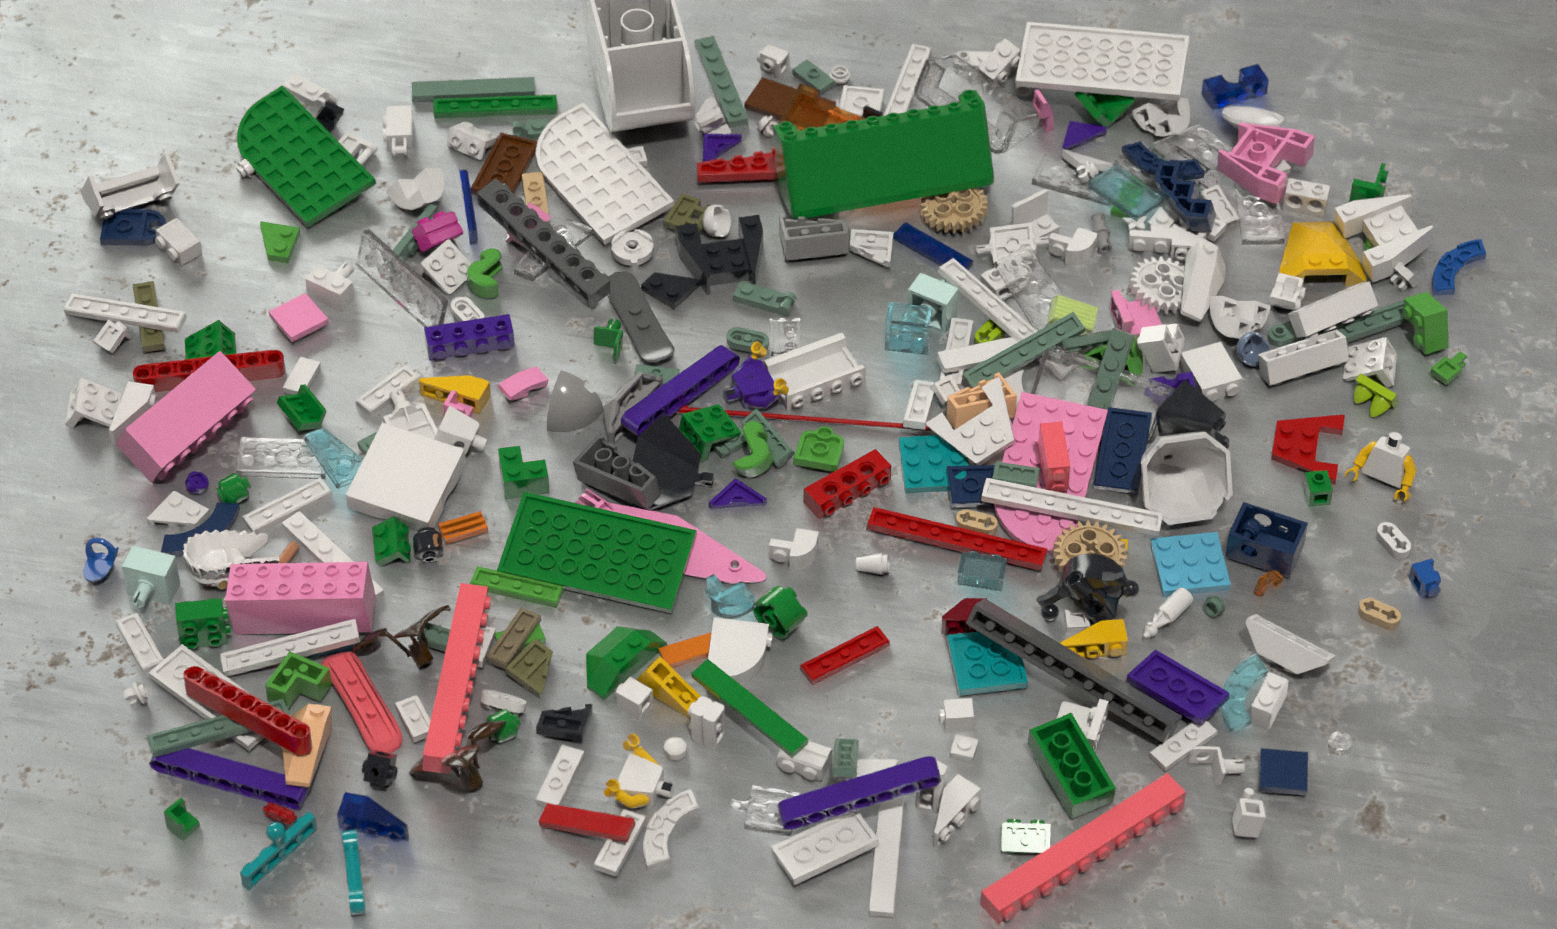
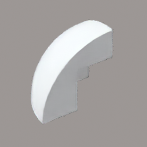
M1180 97V101L1171 100L1163 105L1147 103L1132 110L1141 128L1155 134V136H1172L1182 133L1186 130L1190 121L1188 98Z
M425 168L414 179H397L386 191L391 200L399 207L407 210L420 209L432 204L442 195L445 186L444 175L441 168Z
M1210 296L1212 321L1220 333L1231 338L1240 339L1247 332H1254L1256 329L1262 328L1271 308L1270 305L1259 301H1237L1225 296Z

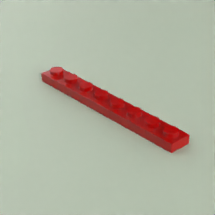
M873 507L867 523V529L1039 571H1042L1048 550L1047 548Z

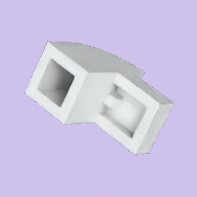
M1078 227L1073 238H1069L1052 232L1049 237L1048 253L1064 257L1065 265L1077 266L1084 264L1091 259L1097 248L1098 233Z
M797 528L793 542L771 538L769 543V559L778 562H788L789 570H801L813 563L817 554L819 532Z

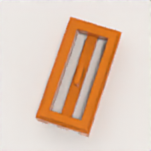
M481 511L438 523L440 533L446 545L489 532Z

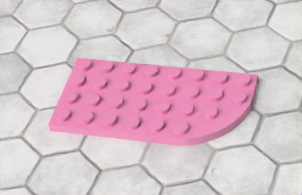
M1021 392L1012 424L1016 443L1005 449L1002 462L1040 468L1037 488L1045 489L1038 452L1040 423L1062 421L1070 460L1068 491L1061 493L1086 498L1108 410ZM994 504L996 516L1003 529L1011 538L1018 542L1047 548V555L1053 556L1054 542L1057 540V535H1062V529L1069 530L1070 524L1076 528L1079 521Z

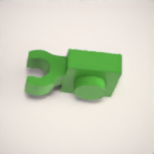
M1460 351L1451 360L1445 356L1431 368L1430 374L1445 385H1448L1461 374L1462 368L1466 365L1464 360L1467 358V355Z

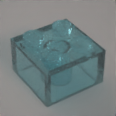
M889 302L885 324V350L928 355L932 307Z

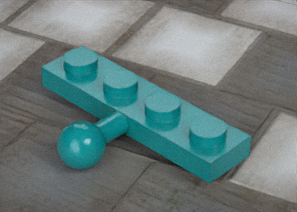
M308 811L304 816L297 818L286 832L285 827L279 822L269 824L266 829V835L273 843L269 847L264 848L259 853V856L242 868L240 872L242 886L250 891L317 831L315 816Z

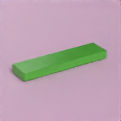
M479 566L476 567L470 581L472 585L488 587L489 593L554 608L558 607L564 592V588L559 585L506 574Z

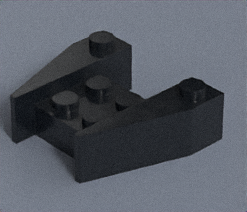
M759 215L738 217L739 239L705 244L701 243L697 223L676 226V245L679 257L692 276L700 280V286L707 295H710V286L740 281H750L751 284L756 285L763 250V227Z

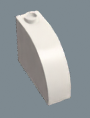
M714 617L708 659L740 685L745 684L759 672L765 659L766 647H771L772 633H768L769 624Z

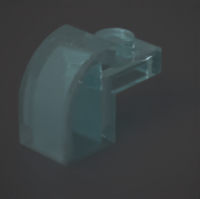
M715 574L706 578L707 588H705V592L711 600V611L715 615L725 619H736L753 611L754 595L742 581L726 589Z

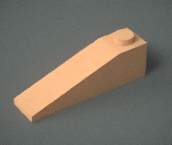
M307 704L292 715V717L310 727L312 750L307 754L297 755L282 747L287 785L310 787L332 730V708L319 704Z

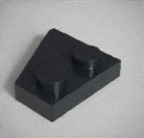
M654 272L641 284V289L643 292L675 310L700 287V280Z

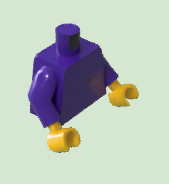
M756 341L751 346L753 354H749L741 366L731 375V388L723 390L727 402L738 399L744 409H766L771 404L778 403L779 394L786 395L789 392V388L786 386L787 382L783 378H778L774 382L762 360H757L758 357L766 356L767 350L760 342Z

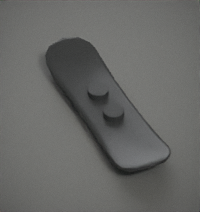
M627 271L614 272L608 276L611 281V293L607 296L624 324L639 356L646 362H657L671 357L675 351L674 346L656 319L636 277Z

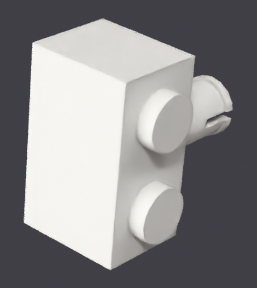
M343 262L334 273L317 265L305 278L307 295L343 312L355 299L353 281L347 279L354 272L353 266L350 263L347 265V262Z

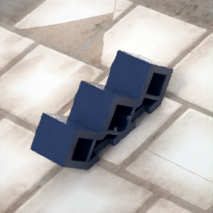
M1159 162L1155 181L1161 196L1191 231L1212 232L1216 217L1212 200L1200 199L1195 181H1184L1180 163Z

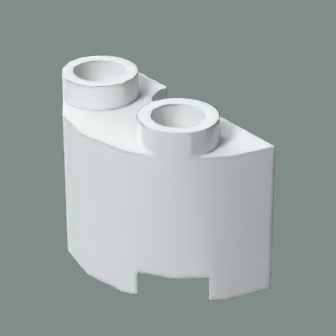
M1279 273L1275 287L1270 295V305L1292 311L1300 309L1306 292V288L1302 287L1304 278Z

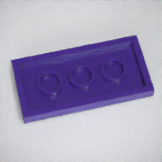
M1156 649L1128 673L1126 682L1199 725H1202L1226 703L1230 695L1228 691Z

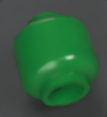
M232 473L218 482L219 487L216 490L223 503L238 504L249 497L248 489L251 488V485L246 476L240 477L238 473Z
M503 709L487 717L486 722L506 721V724H503L495 733L488 737L490 741L494 740L500 744L518 735L517 727H520V721L515 713L511 714L507 709Z

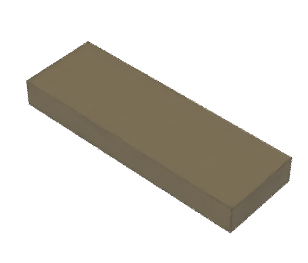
M521 607L486 656L487 661L506 669L541 622V615Z

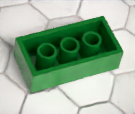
M1072 712L1029 730L1027 744L1071 819L1113 802L1116 787Z

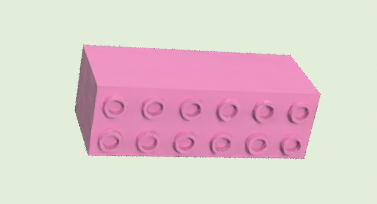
M219 351L125 428L115 445L151 483L157 478L161 481L170 473L169 470L174 466L178 467L189 453H195L205 440L209 441L214 437L220 427H226L236 414L240 415L248 407L247 405L254 399L252 395L256 389Z
M368 562L231 564L225 602L235 635L298 634L356 619L359 632H371L376 594Z

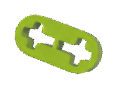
M989 319L976 331L974 344L999 340L1006 332Z

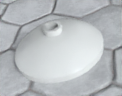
M1229 106L1222 110V116L1225 121L1237 130L1239 123L1281 127L1284 123V118L1281 115L1266 109L1249 106Z

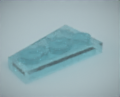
M325 428L306 434L304 438L305 443L335 487L339 489L350 485L363 458Z

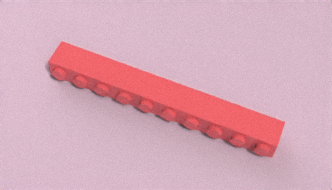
M460 583L424 748L422 771L451 774L452 767L443 765L442 759L448 754L455 752L456 747L461 748L463 733H460V729L464 730L466 724V716L463 714L469 711L470 698H467V695H472L474 681H471V677L475 678L477 672V664L474 662L475 660L479 661L481 647H478V643L482 644L484 639V630H481V627H486L488 613H485V610H490L491 596H487L488 587Z
M1168 773L982 890L980 905L997 924L1004 920L1012 919L1018 911L1023 908H1029L1043 895L1048 896L1053 892L1054 888L1062 883H1068L1079 872L1087 871L1093 863L1098 860H1104L1115 849L1123 848L1129 840L1143 835L1154 824L1162 823L1173 812H1179L1184 807L1186 791Z

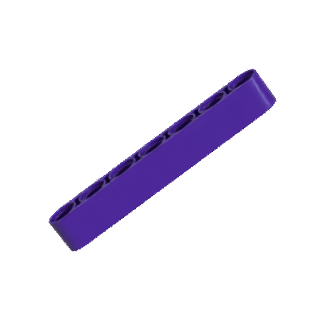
M723 345L716 347L629 408L621 418V425L639 436L662 413H665L667 417L671 416L733 372L739 365L740 356Z
M190 748L154 758L152 756L149 762L150 767L156 772L263 802H272L293 810L301 808L310 790V787L287 785L285 774Z
M926 756L784 799L778 803V810L783 828L793 830L932 788L940 784L942 779L936 758Z

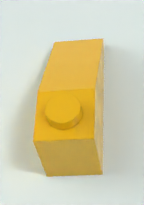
M471 375L420 378L419 380L421 396L444 403L450 392L454 390L457 391V401L474 407V413L477 414L481 413L491 396L490 381Z
M659 656L636 680L653 689V697L691 719V716L688 715L689 707L693 702L696 703L701 696Z

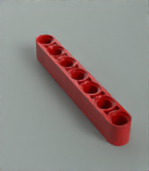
M273 349L224 355L249 382L280 378L286 371L284 355L279 350ZM212 357L138 365L133 369V379L136 383L154 385L155 392L172 391Z
M192 666L184 671L185 691L189 697L294 754L304 755L312 750L311 730L307 724L201 667Z

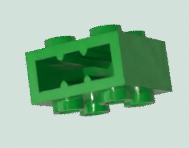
M222 598L175 603L180 645L183 644L188 649L228 644L227 635H231V624L228 609L223 607Z

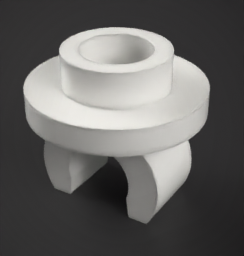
M764 116L757 123L759 126L757 131L760 132L763 129V134L767 138L774 134L770 128L773 130V125H778L775 121H770L773 118L772 116L769 118Z
M1088 160L1085 162L1086 166L1083 165L1077 168L1082 183L1089 181L1091 177L1093 180H1097L1096 175L1099 174V171L1094 162L1090 163Z
M134 682V688H128L123 691L125 699H129L131 706L137 705L140 701L143 704L147 703L149 692L144 684L140 685L139 682Z

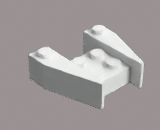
M1411 194L1354 200L1335 208V225L1345 239L1364 232L1374 247L1363 251V268L1372 282L1393 275L1396 272L1394 267L1399 262L1406 265L1433 244V226L1417 230L1407 215L1412 213Z

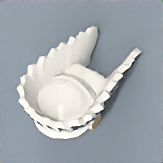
M214 530L211 533L208 531H204L202 534L196 533L194 537H188V542L184 544L183 550L184 559L189 567L188 573L190 577L205 586H217L220 590L227 588L231 564L278 563L279 557L246 559L245 557H251L254 552L267 543L268 535L264 533L257 535L255 532L248 534L245 530L241 533H238L236 530H224L222 532Z

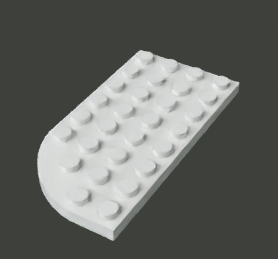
M584 102L554 118L542 131L536 147L539 171L543 174V178L604 246L612 242L614 236L619 232L627 230L628 233L674 206V200Z

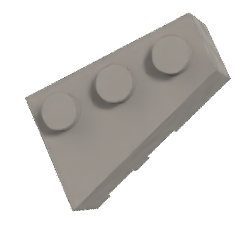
M779 215V236L786 260L818 258L849 253V232L845 220L818 218V221H806L805 217H798V220L785 219V215Z

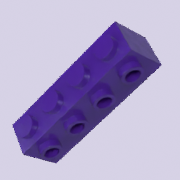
M510 314L424 327L429 361L515 347Z

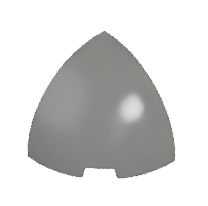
M562 370L558 375L550 399L547 431L571 432L582 429L593 423L603 412V405L597 393L589 392L584 387L585 382L582 379Z

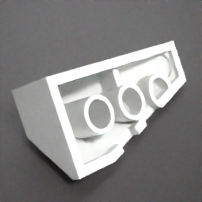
M1198 238L1186 253L1181 306L1182 315L1199 322L1210 307V296H1216L1225 281L1226 268L1218 246L1201 238Z

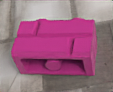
M443 210L434 214V219L429 220L428 217L417 221L418 225L412 229V233L422 252L443 244L447 239L452 241L463 235L461 225L458 223V219L453 211L445 213Z

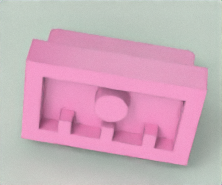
M1120 290L1111 291L1109 309L1118 329L1139 337L1143 327L1162 325L1155 307L1149 310V304L1141 305L1142 300L1127 302L1126 298L1122 297Z

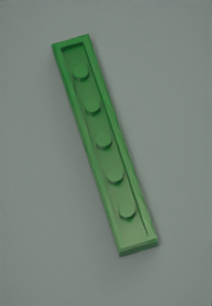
M557 94L434 99V119L557 114Z
M709 659L691 673L694 680L790 757L793 758L809 743L806 736Z

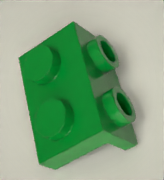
M306 384L300 385L297 394L279 396L277 400L278 406L299 431L321 428L327 411Z
M393 516L372 527L375 562L379 566H383L399 557L406 563L411 561V547L408 540L409 529L404 522L399 521Z

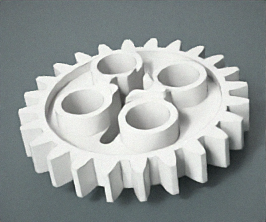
M1161 256L1159 261L1151 257L1150 262L1147 259H1144L1143 263L1138 262L1137 266L1133 267L1129 278V287L1132 288L1131 294H1136L1135 300L1142 299L1141 305L1149 304V310L1155 307L1159 313L1161 309H1164L1166 314H1168L1169 310H1172L1174 314L1177 312V309L1181 311L1185 265L1180 267L1178 266L1179 261L1171 263V258L1164 261Z

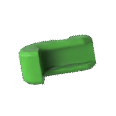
M493 248L484 250L480 254V260L470 264L467 269L468 287L479 297L494 298L499 295L498 283L492 279L502 269V263L499 261L501 259L499 250Z
M750 421L744 425L742 432L752 454L732 463L736 471L741 476L747 478L762 474L769 469L773 462V453L765 441L768 440V436L759 422Z

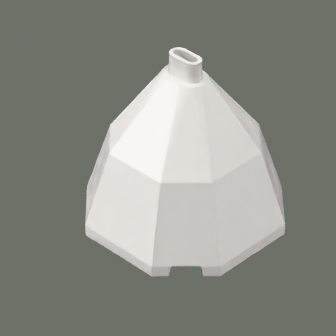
M1187 432L1157 437L1142 456L1141 472L1144 506L1150 511L1163 513L1162 520L1168 525L1213 519L1218 513L1217 509L1225 499L1228 500L1233 495L1230 451L1206 432Z

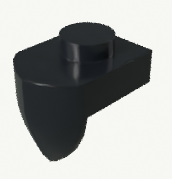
M325 101L318 110L315 119L330 133L342 117L344 108Z

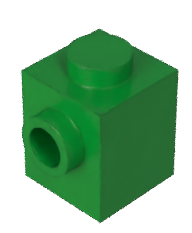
M1327 470L1305 472L1303 489L1308 507L1330 505L1333 490Z

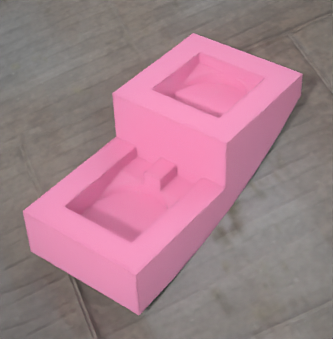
M1039 89L1035 90L1032 106L1038 113L1037 119L1045 132L1052 131L1054 128L1053 112Z
M533 367L505 379L498 385V388L511 401L527 397L529 390L547 387L549 379L538 367Z

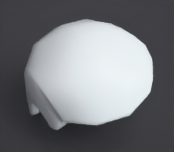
M710 205L703 214V228L710 236L725 237L729 234L731 216L728 209L721 208L722 205Z

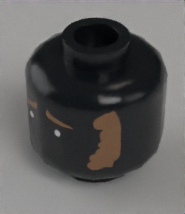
M433 527L419 529L413 536L415 556L423 559L424 562L436 561L437 557L441 556L444 550L441 533Z

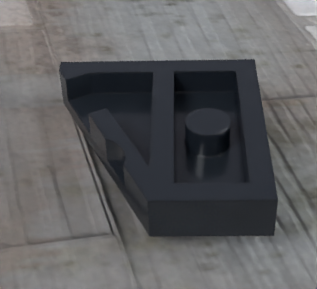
M585 704V709L579 710L565 707L559 710L542 711L536 726V734L582 741L592 714L593 704Z

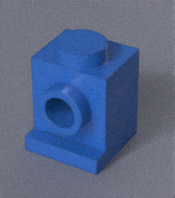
M1433 559L1411 565L1409 580L1420 598L1432 597L1441 591L1439 587L1441 578L1438 571H1435L1433 568Z

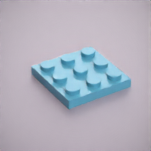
M1217 532L1151 538L1150 546L1163 597L1171 596L1180 587L1185 588L1191 594L1230 590L1231 583Z

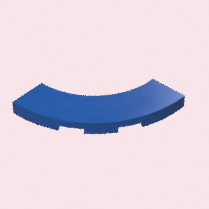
M1482 239L1459 244L1455 249L1446 252L1440 258L1432 278L1433 296L1455 294L1454 279L1457 273L1472 262L1486 259V251Z

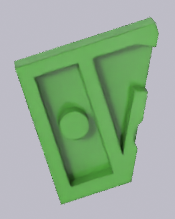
M260 221L267 259L289 263L300 236V227Z

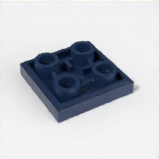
M1261 748L1259 792L1307 796L1308 752Z

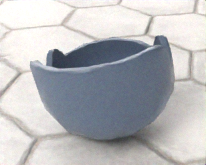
M1247 332L1240 337L1236 345L1237 357L1249 366L1258 367V354L1269 351L1270 345L1263 339L1264 336L1261 334Z

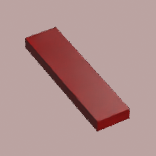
M876 626L801 664L800 671L814 685L889 647L890 640Z
M549 803L546 804L538 821L540 827L628 842L636 824L635 819Z

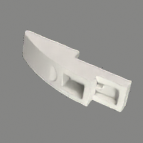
M1151 225V231L1130 230L1128 250L1170 253V258L1173 260H1186V253L1197 239H1206L1176 228Z

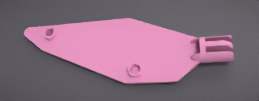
M588 488L585 490V494L583 493L579 500L575 502L697 530L696 540L684 575L730 584L758 583L766 580V574L679 516L609 503Z

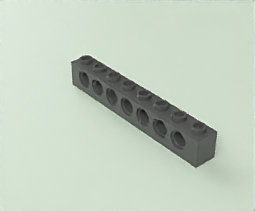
M494 179L477 192L478 205L588 305L593 307L611 293L609 277L604 272L601 273L597 270L591 260H586L578 248L572 247L567 243L566 238L562 234H557L550 223L544 222L534 209L528 208L520 196H515L505 183L502 184L497 179Z

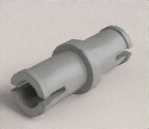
M1095 213L1091 216L1094 227L1093 232L1098 233L1097 243L1099 252L1102 253L1103 251V254H1106L1112 250L1109 239L1110 230L1106 227L1104 214Z

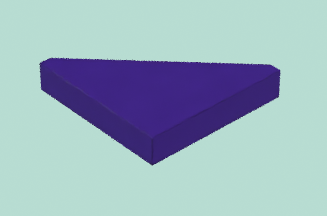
M1070 121L1062 149L1067 150L1076 145L1081 146L1092 141L1094 137L1106 135L1107 127Z
M704 134L703 162L717 159L742 142V134Z
M735 478L709 501V508L765 506L767 498Z

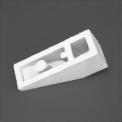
M128 381L109 428L111 445L116 444L125 428L158 402V395L155 394L154 385Z

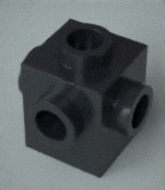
M378 750L369 752L367 760H364L362 765L363 781L370 782V786L376 788H384V786L392 783L398 773V767L395 766L397 755Z

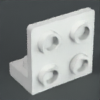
M1044 189L1022 201L1016 202L1012 206L1011 225L1032 222L1033 233L1036 238L1050 237L1052 232L1059 233V226L1047 215L1049 192Z
M447 239L422 261L412 273L417 278L423 273L426 276L429 275L446 295H450L467 280V269L471 263Z
M1387 337L1347 347L1349 361H1346L1344 366L1343 379L1345 381L1356 379L1360 373L1365 376L1376 374L1377 379L1381 380L1386 388L1394 386L1397 352Z
M81 378L70 392L65 426L73 428L78 421L81 422L85 417L110 427L120 403L121 393Z
M1099 699L1097 707L1093 706L1092 709L1063 701L1057 718L1072 712L1094 752H1096L1108 716V701Z

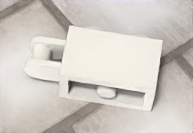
M412 105L387 106V115H383V127H387V129L383 130V142H387L388 150H392V156H396V154L407 156V150L413 149Z

